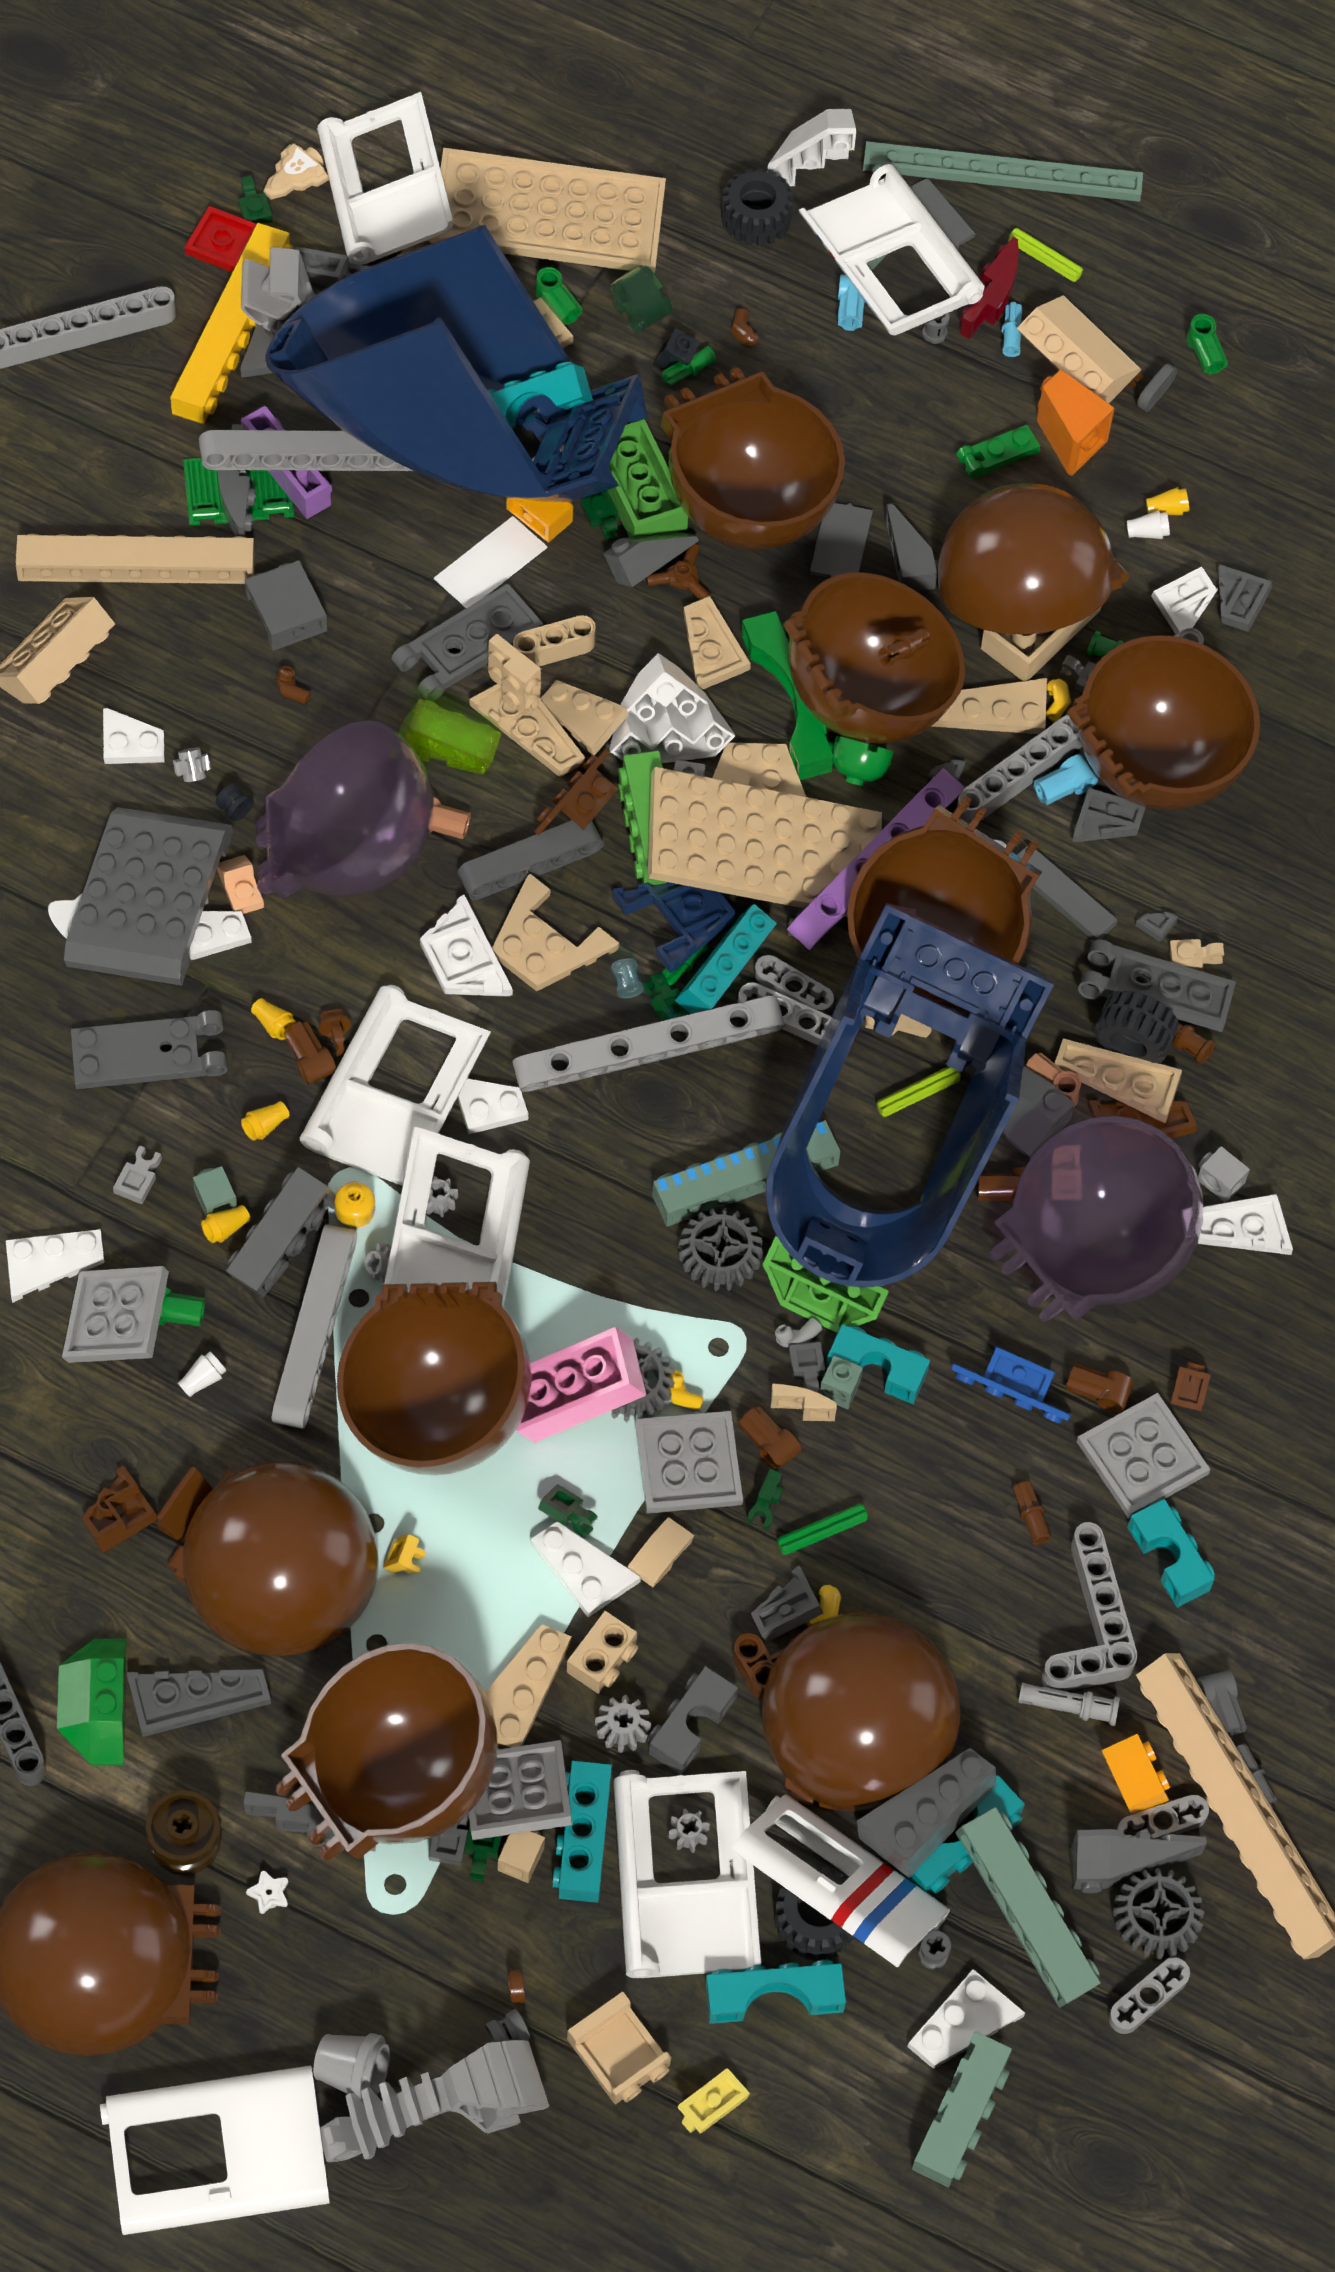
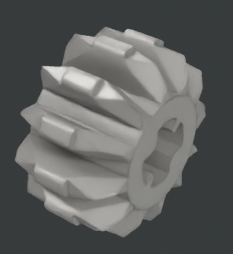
M627 1695L623 1696L622 1703H618L613 1697L610 1698V1707L601 1705L599 1708L601 1716L595 1718V1725L600 1728L597 1731V1737L599 1739L607 1738L605 1742L607 1749L614 1744H618L617 1749L620 1753L624 1751V1745H628L633 1751L636 1750L637 1741L645 1743L647 1740L645 1732L651 1730V1722L646 1720L649 1717V1711L647 1709L639 1710L641 1706L639 1699L632 1704H628L629 1698ZM620 1720L627 1721L626 1728L619 1727Z

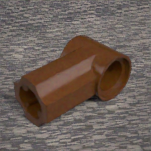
M299 1021L291 1025L284 1032V1038L297 1059L298 1069L307 1085L335 1073L336 1066L330 1052L326 1047L322 1048L308 1022Z
M1018 1167L1011 1170V1172H982L977 1181L978 1201H1011L1013 1205L1019 1207H1029L1039 1202L1038 1172L1035 1168Z
M1075 1363L1065 1390L1097 1401L1099 1407L1108 1412L1122 1413L1134 1382L1129 1376L1120 1372L1111 1371L1106 1374Z
M760 1406L750 1409L738 1423V1427L759 1448V1453L764 1462L774 1471L780 1469L802 1451L794 1435L786 1429L781 1430Z

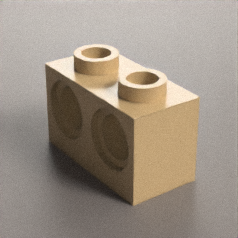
M604 1611L568 1659L567 1673L599 1694L604 1686L609 1688L615 1682L620 1672L617 1669L622 1662H629L638 1649L636 1645L637 1632ZM610 1637H617L622 1643L618 1646H610L606 1643V1640ZM592 1662H598L604 1668L595 1672L589 1670L587 1665Z

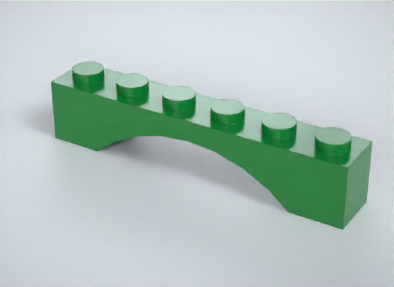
M776 611L742 620L741 637L750 660L770 672L784 687L792 702L796 727L790 740L789 753L799 779L803 780L832 772L834 745L832 742L828 743L825 736L827 734L826 726L820 723L808 711L793 684L788 658V632L784 627L785 622H780Z

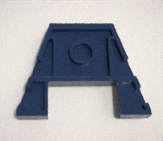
M670 882L651 886L649 883L637 885L638 889L623 891V887L612 890V899L625 916L650 904H654L678 934L679 938L656 948L657 957L669 973L677 970L735 920V910L724 896L717 891Z

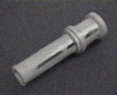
M1022 1682L1018 1703L1080 1715L1079 1718L1085 1721L1092 1718L1107 1721L1110 1726H1115L1120 1698L1108 1699L1093 1696V1692L1089 1691L1087 1693L1084 1692V1695L1074 1694Z

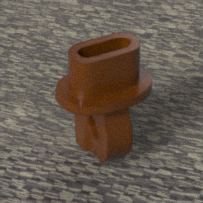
M342 1009L324 1011L319 1016L321 1020L319 1032L323 1036L333 1039L337 1056L344 1055L346 1048L343 1035L350 1029L351 1021L348 1016L344 1015Z

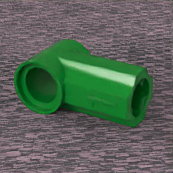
M552 267L543 268L538 272L535 289L536 298L539 299L541 297L563 324L569 325L575 322L582 314L583 308L562 283L561 273Z
M1198 314L1191 321L1186 342L1195 351L1203 372L1209 375L1216 374L1227 367L1228 361L1215 333V320L1209 315Z
M166 1288L159 1325L173 1322L200 1327L204 1315L205 1298L172 1293L170 1289Z

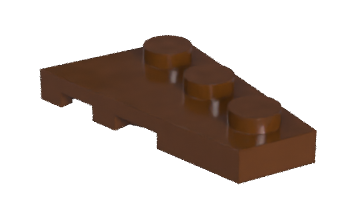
M1088 1100L1089 1112L1109 1155L1196 1133L1197 1123L1186 1101H1173L1165 1124L1121 1101H1116V1104H1100V1100Z

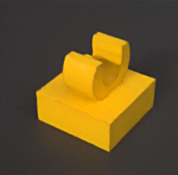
M410 1534L393 1539L383 1568L393 1574L403 1570L408 1574L420 1572L421 1568L412 1563L413 1556L420 1559L426 1555L423 1549L416 1548L419 1539Z

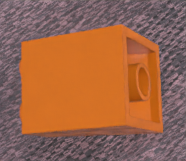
M1060 369L1053 377H1047L1040 387L1042 393L1037 404L1039 408L1037 422L1066 472L1073 476L1108 441L1114 407Z

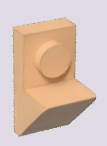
M243 855L220 862L217 871L232 910L242 911V914L264 908V902L254 878L253 865L249 859Z

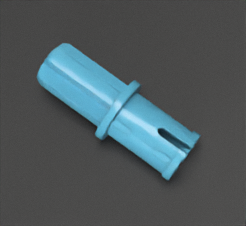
M1016 302L1006 305L1005 323L1001 328L1004 334L1002 351L1008 357H1016L1021 352L1020 342L1022 334L1017 330V327L1022 323V306L1016 304Z

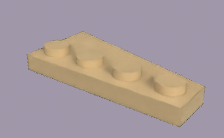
M496 684L470 699V706L559 777L585 764V756L542 701H540L534 711H528L524 715L517 709L510 708L502 698V684Z
M541 1624L487 1689L485 1694L494 1712L498 1733V1747L505 1749L523 1746L571 1643L572 1636Z

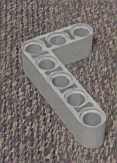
M1092 1522L1082 1523L1076 1528L1071 1543V1551L1098 1646L1051 1656L1046 1661L1042 1674V1684L1046 1688L1067 1692L1127 1679L1132 1674L1137 1660V1650L1101 1528ZM1090 1538L1094 1545H1084L1080 1539ZM1097 1567L1103 1574L1093 1575L1089 1572L1088 1568ZM1106 1597L1112 1604L1102 1605L1096 1598ZM1108 1626L1115 1627L1119 1630L1120 1634L1111 1635L1106 1632L1105 1628ZM1116 1656L1124 1657L1129 1664L1119 1665L1113 1658ZM1091 1663L1097 1668V1671H1086L1082 1664ZM1059 1669L1064 1672L1066 1677L1056 1678L1050 1671Z

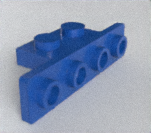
M996 1347L985 1375L957 1363H953L951 1370L957 1372L955 1378L970 1385H973L976 1380L986 1385L984 1391L1002 1398L1004 1393L1015 1398V1405L1029 1411L1032 1410L1033 1406L1044 1410L1043 1417L1060 1424L1062 1419L1069 1421L1072 1414L1043 1402L1056 1372L1004 1349Z

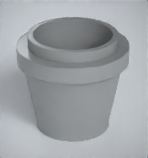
M369 2033L367 2036L326 2034L320 2041L315 2055L314 2078L347 2094L355 2093L363 2102L361 2090L371 2088L376 2095L380 2093L379 2084L385 2082L389 2067V2046L385 2043L382 2035Z

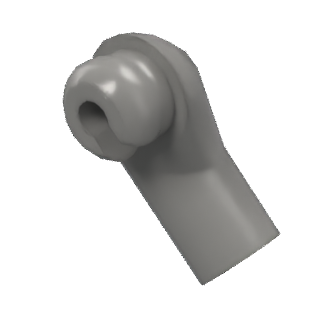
M813 1318L800 1330H792L790 1326L780 1325L775 1331L776 1341L782 1347L809 1343L822 1330V1326Z

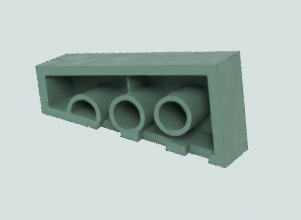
M974 2031L966 2055L959 2063L951 2087L946 2091L938 2109V2114L934 2118L912 2167L913 2171L948 2188L953 2178L960 2181L968 2164L967 2161L963 2160L967 2148L975 2149L982 2134V2131L977 2129L981 2118L989 2119L996 2104V2101L991 2099L995 2088L1002 2090L1010 2074V2071L1005 2069L1012 2048Z

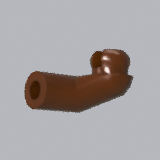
M737 309L731 327V334L740 343L752 347L758 342L759 336L747 324L749 312L745 309Z
M280 667L279 673L276 675V683L280 694L285 698L307 705L311 697V691L297 686L293 677L295 671L292 667Z

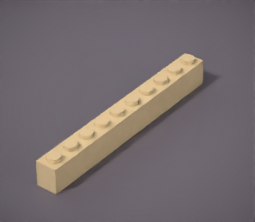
M1163 1654L1136 1674L1141 1683L1140 1689L1143 1695L1148 1700H1151L1157 1710L1156 1716L1159 1722L1168 1729L1173 1737V1745L1176 1751L1184 1756L1190 1766L1189 1772L1192 1778L1201 1785L1206 1793V1801L1209 1807L1219 1815L1223 1822L1225 1834L1234 1841L1240 1851L1239 1856L1242 1863L1255 1876L1259 1892L1269 1900L1274 1909L1275 1919L1281 1926L1285 1927L1291 1937L1290 1943L1294 1951L1302 1956L1303 1959L1321 1956L1335 1946L1334 1911L1181 1654Z

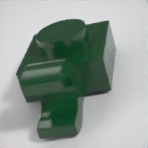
M252 175L240 177L242 183L241 190L244 197L238 199V207L242 218L256 224L273 222L266 194H256Z
M608 491L581 499L580 507L590 527L600 526L606 541L618 538L615 531L618 529L616 523L618 511Z
M662 972L652 975V980L643 984L645 992L649 996L654 997L650 1003L661 1021L691 1014L675 1001L681 992L678 988L670 989Z
M772 1469L769 1470L759 1492L757 1502L749 1511L747 1524L751 1525L755 1517L762 1516L766 1520L763 1530L768 1531L770 1529L773 1518L770 1507L772 1503L778 1505L785 1488L780 1485L782 1473Z
M556 1484L541 1499L538 1507L540 1511L564 1526L570 1521L575 1531L583 1537H587L594 1528L591 1525L598 1518L593 1511L582 1507L583 1499L559 1484Z
M469 1826L465 1854L474 1855L470 1880L484 1881L487 1859L498 1860L502 1836L472 1840L471 1828Z

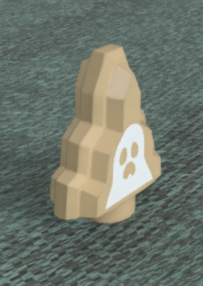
M294 143L292 145L289 144L280 153L281 159L275 165L276 173L268 179L264 193L269 199L286 196L293 190L303 191L310 186L318 187L329 180L327 173L322 167L324 165L322 157L314 148L309 147L304 151Z

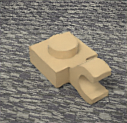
M1200 939L1170 941L1169 950L1172 963L1202 971L1203 964L1223 963V943H1211L1201 947Z

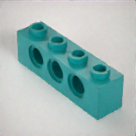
M755 904L750 906L734 922L675 1001L691 1014L711 1010L777 923Z
M572 1761L571 1772H565L572 1825L565 1826V1834L558 1835L556 1855L562 1856L561 1868H554L553 1887L559 1888L558 1899L599 1902L612 1768L610 1764ZM582 1794H587L594 1801L588 1805H583L576 1798ZM578 1826H585L591 1832L587 1836L580 1837L573 1830ZM575 1858H582L587 1862V1865L584 1868L577 1869L571 1866L570 1861Z

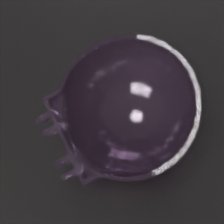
M369 720L350 723L330 733L318 742L298 762L283 786L265 796L266 814L255 823V828L260 832L256 835V843L258 847L267 848V860L262 865L257 866V874L261 878L257 883V889L259 893L264 894L274 892L283 899L302 888L322 895L351 897L379 890L403 875L418 858L426 844L433 821L434 798L428 772L411 744L392 728L381 722Z
M1109 1116L1090 1118L1070 1125L1049 1138L1031 1157L1020 1177L1013 1207L994 1222L1006 1238L991 1250L989 1256L993 1261L998 1260L1014 1247L1018 1252L1003 1264L1001 1271L1005 1275H1010L1025 1262L1034 1270L1044 1284L1028 1298V1304L1031 1307H1036L1053 1294L1056 1297L1040 1313L1039 1317L1043 1322L1052 1319L1064 1308L1077 1321L1095 1305L1128 1304L1147 1298L1173 1281L1186 1267L1198 1245L1203 1226V1194L1196 1171L1179 1145L1162 1130L1143 1121Z

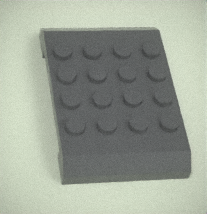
M117 807L112 811L66 939L64 955L66 966L182 986L191 961L189 950L221 856H226L234 833L232 825Z

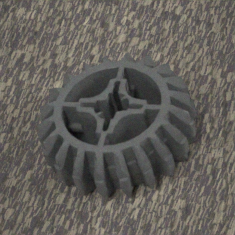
M712 1208L709 1212V1217L700 1212L698 1214V1221L691 1219L688 1222L689 1229L684 1228L682 1230V1239L679 1241L678 1249L681 1251L679 1253L680 1262H685L683 1270L685 1273L692 1272L691 1279L693 1282L701 1278L703 1288L708 1286L709 1283H713V1287L717 1291L720 1288V1284H725L726 1289L729 1291L732 1289V1282L741 1287L744 1284V1278L751 1280L754 1274L753 1270H758L760 1267L759 1260L763 1257V1250L760 1247H762L763 1241L761 1237L757 1236V1226L749 1227V1217L740 1221L738 1211L733 1216H729L728 1210L724 1208L722 1214L717 1215L716 1211ZM717 1232L715 1235L711 1237H704L710 1233ZM729 1234L735 1236V1237L738 1238L739 1240L732 1239V1238L729 1236ZM720 1241H723L722 1248H724V1251H722V1256L719 1258L718 1248ZM701 1258L711 1261L713 1265L706 1263ZM730 1262H737L734 1265L724 1267L726 1264Z
M637 1337L633 1342L646 1396L612 1410L611 1416L613 1419L617 1418L619 1414H624V1421L626 1423L630 1420V1415H635L636 1419H642L643 1413H646L647 1416L652 1418L655 1413L654 1408L662 1411L665 1405L664 1401L671 1399L672 1393L667 1387L674 1388L675 1384L673 1379L667 1377L670 1374H674V1369L668 1367L670 1359L668 1357H661L662 1350L660 1347L651 1351L652 1343L650 1341L646 1342L644 1346L639 1345ZM650 1369L658 1381L654 1389L649 1386V1382L646 1380Z
M1160 1868L1155 1869L1153 1877H1151L1146 1869L1141 1872V1879L1132 1875L1129 1879L1130 1885L1123 1884L1120 1888L1122 1895H1117L1114 1903L1119 1907L1114 1909L1113 1916L1120 1919L1115 1924L1116 1930H1126L1121 1937L1122 1941L1134 1940L1131 1946L1132 1951H1136L1139 1946L1144 1947V1957H1148L1151 1950L1155 1951L1158 1960L1162 1959L1164 1950H1166L1171 1958L1175 1957L1177 1948L1182 1952L1187 1951L1189 1947L1188 1942L1195 1943L1198 1936L1195 1932L1202 1930L1203 1924L1199 1920L1204 1917V1910L1197 1908L1201 1905L1202 1899L1201 1897H1191L1195 1893V1886L1185 1888V1876L1180 1877L1178 1882L1173 1879V1870L1169 1871L1166 1877L1162 1876ZM1153 1891V1896L1149 1903L1132 1906L1133 1901L1138 1896ZM1166 1894L1176 1899L1179 1904L1171 1903L1166 1898ZM1157 1902L1158 1909L1162 1911L1161 1914L1164 1913L1161 1923L1159 1918L1155 1916L1156 1913L1153 1914ZM1185 1921L1182 1929L1172 1935L1165 1936L1164 1932L1168 1924ZM1138 1923L1149 1926L1152 1934L1142 1929Z

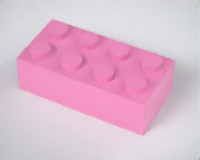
M614 1327L530 1363L531 1390L524 1416L516 1430L535 1443L646 1396L633 1339L617 1327Z

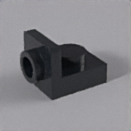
M675 328L662 344L653 365L661 370H664L670 362L675 363L677 360L685 365H689L699 346V341Z

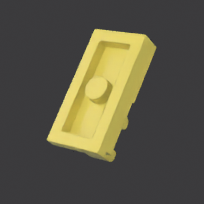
M727 2068L678 2105L677 2108L685 2116L681 2123L690 2133L695 2129L699 2133H703L744 2102L750 2093Z

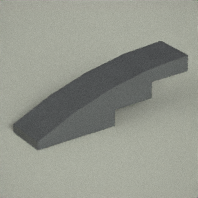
M297 246L294 249L300 251L309 282L323 288H328L343 278L369 267L350 263L347 255Z
M245 1792L244 1808L246 1815L276 1817L278 1831L307 1833L309 1846L323 1847L326 1842L335 1836L333 1834L322 1844L312 1845L308 1835L325 1820L314 1805L306 1804L299 1810L289 1811L286 1806L288 1798ZM376 1846L373 1847L370 1851H376Z

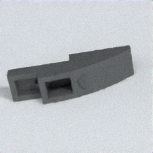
M232 424V430H244V425ZM218 470L219 493L226 519L235 536L246 538V531H252L253 514H248L249 506L255 505L256 488H251L250 477L246 476L247 470Z

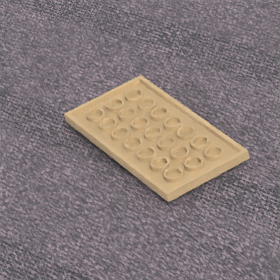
M443 148L440 170L454 224L448 232L431 238L430 243L433 244L486 225L504 254L655 274L666 178Z
M655 767L651 772L648 878L806 909L881 832L882 812Z

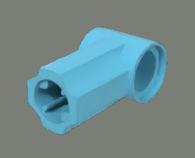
M840 275L838 325L843 327L844 330L854 331L862 327L863 309L866 301L848 277Z
M1075 755L1067 759L1060 766V769L1035 780L1034 788L1041 803L1048 805L1073 792L1077 795L1087 792L1089 788L1095 786L1098 778L1083 756Z

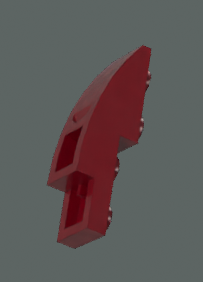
M1013 237L1007 245L1003 244L997 251L993 263H987L980 275L985 287L983 296L971 307L967 306L963 310L959 319L962 322L960 330L962 336L970 339L984 321L994 326L1003 314L1011 297L1016 277L1019 255L1017 238Z

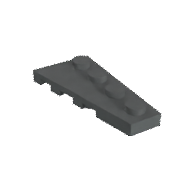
M263 1669L220 1670L218 1673L188 1671V1673L169 1674V1671L155 1672V1674L126 1672L142 1737L271 1704Z

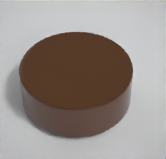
M521 1969L509 1970L507 1978L511 2003H525Z

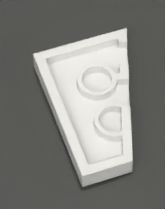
M1277 1194L1186 1210L1185 1217L1193 1243L1292 1254L1293 1248Z
M101 1229L6 1240L12 1303L22 1299V1295L36 1289L41 1291L50 1287V1283L64 1277L71 1278L78 1275L79 1271H87L104 1263Z
M558 1521L531 1538V1545L587 1617H590L641 1581L640 1576Z

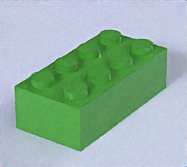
M645 419L627 424L608 467L619 486L607 491L629 538L676 533L686 530L688 528V516L683 511L674 493L670 470Z
M659 751L625 755L623 757V768H618L620 783L617 784L619 800L624 801L625 809H623L625 827H630L631 835H628L630 852H635L636 861H634L636 879H642V884L649 883L651 886L667 884L665 881L648 878L651 772L655 767L663 768Z

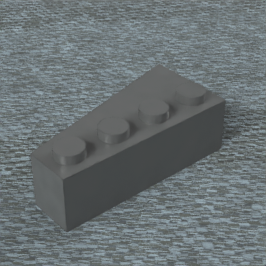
M299 1167L294 1173H289L282 1183V1191L278 1197L271 1199L266 1205L264 1217L258 1225L255 1224L246 1235L247 1242L240 1251L234 1252L229 1259V1268L226 1272L233 1279L264 1298L288 1268L289 1262L287 1258L289 1256L294 1257L306 1246V1235L309 1231L319 1230L325 1222V1219H323L325 1211L329 1207L335 1210V1194L329 1186Z

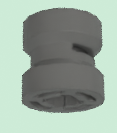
M517 2009L507 2012L505 2018L499 2021L493 2019L485 2023L491 2043L510 2040H530L528 2029Z

